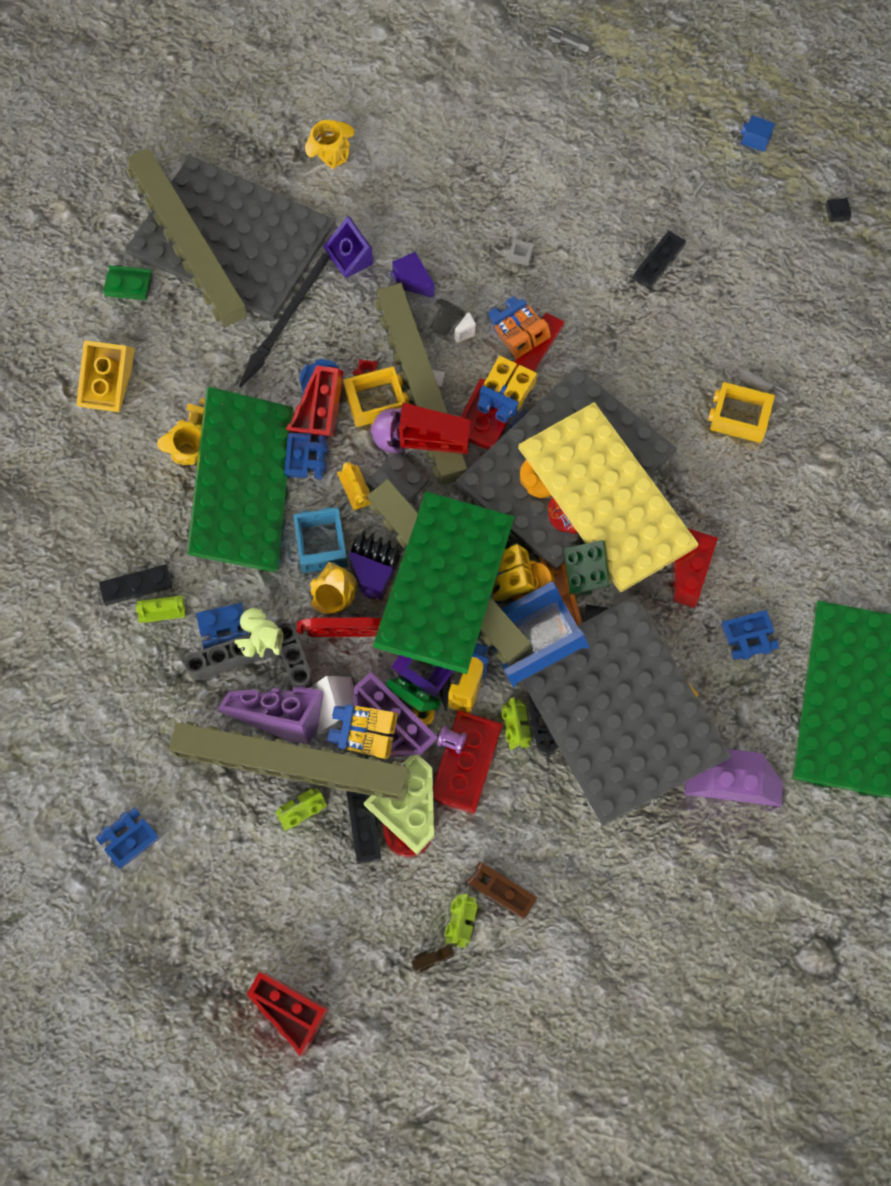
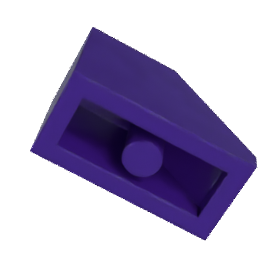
M415 252L392 262L391 277L395 283L402 284L403 290L430 298L435 296V284Z
M350 552V566L361 592L370 599L375 600L378 598L383 600L394 577L393 568Z

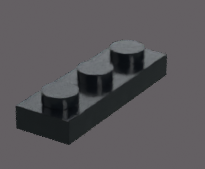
M668 230L635 271L632 279L651 289L685 247L686 240Z
M166 564L99 582L105 606L173 588Z
M346 791L357 864L381 861L375 815L364 806V802L371 795Z

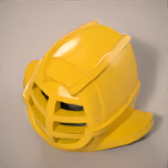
M319 121L310 131L305 146L306 154L308 157L317 155L326 165L335 169V167L347 162L350 148L348 138L355 135L354 128L347 123L339 121Z
M184 420L177 421V424L158 440V448L163 452L170 453L175 463L183 466L194 465L198 461L202 424L198 425L193 422H185Z
M329 562L318 577L313 578L310 583L311 595L313 596L311 606L320 613L342 612L355 599L358 586L357 580L344 568Z

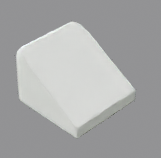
M467 313L455 328V343L475 336L476 324L470 313Z

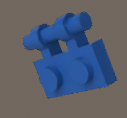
M288 433L284 474L287 477L308 478V470L315 471V479H323V472L326 471L325 454L328 452L326 437L318 436L317 442H311V434ZM310 452L316 453V460H309Z
M242 603L196 613L201 637L210 636L211 638L202 641L203 649L248 635L247 631L238 632V629L242 628L240 625V619L244 613ZM231 631L230 635L218 637V633Z
M767 610L723 621L721 624L728 646L734 644L739 646L738 650L731 651L733 660L741 658L742 660L750 659L752 655L759 653L765 655L771 653V650L779 648L777 640L768 641L767 639L768 635L774 633ZM758 639L759 644L748 646L747 641Z
M135 807L128 813L126 811L122 813L120 819L111 826H105L102 829L103 832L95 837L100 845L107 840L112 842L104 850L120 870L159 840L157 834L144 818L137 824L134 823L133 820L141 815ZM125 826H128L129 830L117 838L115 834Z

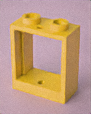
M394 366L343 379L344 392L356 428L372 424L377 415L386 409H402V402L409 404L407 393H402L401 390L403 386L400 373L396 374ZM391 383L397 403L362 412L356 392Z
M723 382L721 390L716 389L713 402L717 404L715 409L711 408L708 421L712 422L710 430L762 443L775 395ZM728 397L762 406L757 426L721 417L720 413L724 398Z

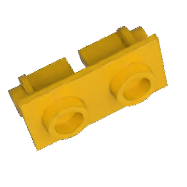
M350 462L343 464L342 471L337 472V475L353 511L370 505L371 502L367 498L370 491L358 465H351Z

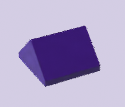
M347 216L323 246L345 278L373 265L371 245L351 217Z

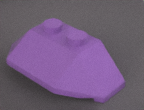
M372 672L354 687V706L398 713L394 734L369 730L370 733L393 737L390 757L421 755L438 739Z
M728 749L731 759L685 782V795L782 806L783 781L762 753Z

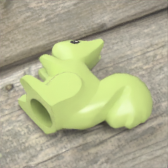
M250 608L242 614L240 619L242 629L252 633L249 639L235 640V643L247 658H252L256 651L263 658L266 648L272 649L276 655H280L283 643L282 629L278 628L274 622L266 620V614L261 609Z

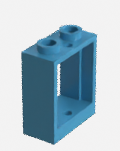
M326 507L314 512L306 510L293 515L302 573L321 571L329 562L340 567L348 566L339 508ZM335 523L339 550L305 555L302 528Z

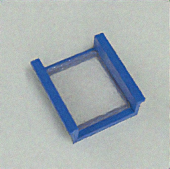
M553 581L501 609L528 639L534 649L524 659L511 666L507 662L504 665L501 663L513 687L521 680L577 650L590 648L584 634L578 628Z

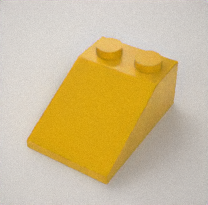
M84 340L76 406L120 412L132 371L133 347Z

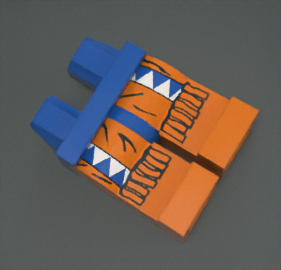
M512 296L505 302L507 309L501 312L499 308H494L488 313L494 332L516 359L530 351L532 345L536 347L551 337L546 321L540 319L523 298L518 300ZM542 331V335L535 338V335ZM524 343V347L517 350V347Z

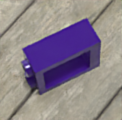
M399 655L391 668L433 697H436L453 672V670L437 666L429 679L426 680L408 668L413 660L412 658Z

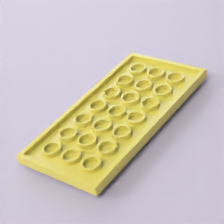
M595 402L519 444L518 449L530 463L535 473L584 542L605 541L610 579L620 593L698 547V542Z

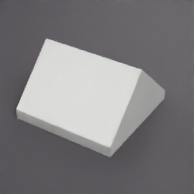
M326 676L309 687L323 692L317 728L319 735L329 732L330 728H342L343 721L332 719L334 706L353 705L354 685L351 677Z

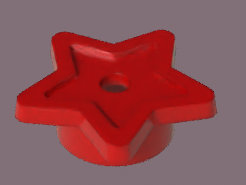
M359 359L358 368L352 372L353 376L366 374L365 370H369L367 373L377 371L378 362Z

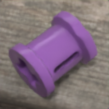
M443 726L437 746H446L460 754L467 734L464 732L459 734L448 730L447 726Z

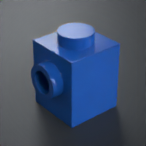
M752 115L749 123L745 122L742 127L741 134L744 136L741 144L765 152L772 137L775 123Z

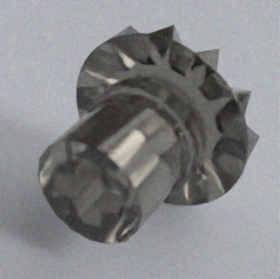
M436 299L434 305L439 310L436 312L437 315L429 328L435 333L446 337L453 324L457 320L461 321L466 314L460 307H457L448 300Z

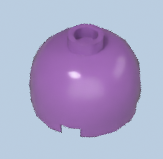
M386 409L380 412L371 425V434L376 445L385 452H404L403 448L400 447L399 434L401 409Z

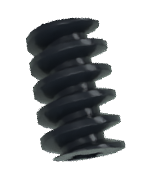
M363 530L354 540L350 552L365 556L378 563L382 562V564L393 568L394 572L401 557V551H399L400 544L397 543L394 548H391V540H388L383 545V537L374 541L375 534L372 533L369 538H366V531Z

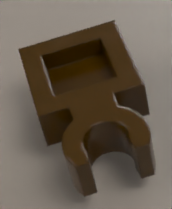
M447 945L436 952L428 953V951H423L414 956L415 960L411 962L415 975L454 957V951L451 945Z

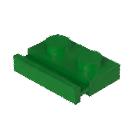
M109 265L103 290L104 296L147 300L150 278L152 277L151 269Z
M404 677L388 679L385 685L391 692L419 711L438 710L442 701Z

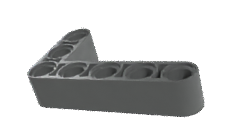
M290 623L278 624L277 626L282 629L283 634H292L290 639H283L280 652L292 686L311 687L313 683L311 672L295 627ZM251 634L188 655L185 659V667L193 680H203L276 654L270 648L265 649L263 658L260 657L257 651L252 658H247L244 654H236L240 648L235 643V640L249 639ZM292 654L299 655L297 660L291 661L288 659ZM217 656L225 657L222 662H214ZM196 663L202 664V667L198 670L191 669ZM299 675L307 676V678L302 682H298L295 680V678Z

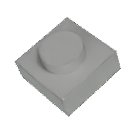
M514 239L508 255V261L528 266L534 250V244Z

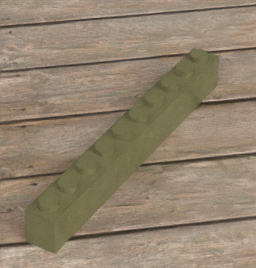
M147 148L127 157L128 167H126V171L130 179L136 180L135 186L139 194L145 195V203L149 210H154L155 214L153 215L159 226L163 225V233L168 242L172 240L174 244L172 247L176 256L182 257L185 271L187 273L191 272L193 275L191 279L196 289L200 288L202 290L201 296L207 306L211 305V313L215 321H220L225 328L246 318L247 313L244 303L151 150Z
M399 283L377 289V299H374L377 312L381 311V325L383 330L387 329L388 335H386L387 342L390 348H394L393 359L396 366L400 365L401 371L399 373L403 384L407 385L408 390H405V392L407 393L409 403L412 402L415 406L448 414L402 284ZM426 450L428 459H432L434 463L432 466L435 479L439 478L441 486L456 482L467 471L462 454Z
M387 479L367 495L371 502L368 507L376 516L380 514L384 518L381 522L389 532L394 530L398 534L395 538L405 548L418 513ZM490 597L480 630L482 632L480 638L488 647L494 646L497 650L495 655L503 665L507 662L511 666L524 659L534 649L528 639Z
M188 721L185 724L176 723L168 748L171 754L177 758L401 802L405 801L411 777L408 767L401 762L392 761L389 764L382 762L381 759L376 757L363 759L351 752H345L344 755L337 754L336 751L329 748L317 750L303 743H299L298 746L290 745L288 741L282 739L270 741L266 737L256 734L249 737L236 730H230V733L221 731L218 727L208 726L207 728H202L198 724Z

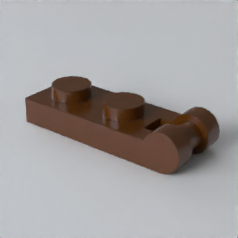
M478 862L474 875L472 877L469 876L465 883L525 920L537 897L487 865ZM484 876L490 878L487 885L481 883Z

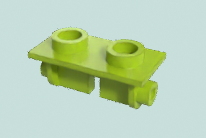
M183 595L137 601V604H135L139 623L185 618Z
M512 697L502 705V717L506 725V740L509 743L510 750L521 745V748L530 747V742L532 741L529 725H521L520 723L528 721L526 705L523 704L522 700H515Z
M310 788L308 791L297 796L300 802L297 805L293 800H290L284 805L277 807L278 810L275 811V814L285 831L297 826L303 820L327 807L321 792L317 788Z
M468 894L457 895L452 901L450 908L452 916L445 929L446 945L457 943V947L466 948V945L470 944L473 926L465 924V921L474 922L478 907L476 898L468 897Z

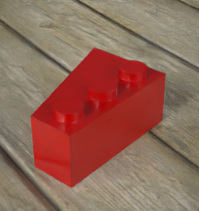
M316 366L300 404L297 405L296 412L286 430L335 438L344 371L339 368Z
M402 402L399 423L400 447L467 454L471 420Z
M687 528L698 542V547L672 562L673 602L695 608L718 537Z
M261 971L257 974L246 994L264 1016L278 1029L282 1037L290 1043L299 1056L306 1054L330 1010L272 975Z

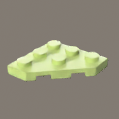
M419 755L410 756L404 762L411 773L405 801L401 802L370 796L364 802V806L418 855L434 838L432 767Z

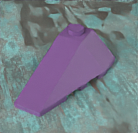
M293 687L291 691H280L279 688H272L271 692L260 693L257 690L229 691L218 710L221 713L285 740L309 744L319 725L323 692L306 687Z

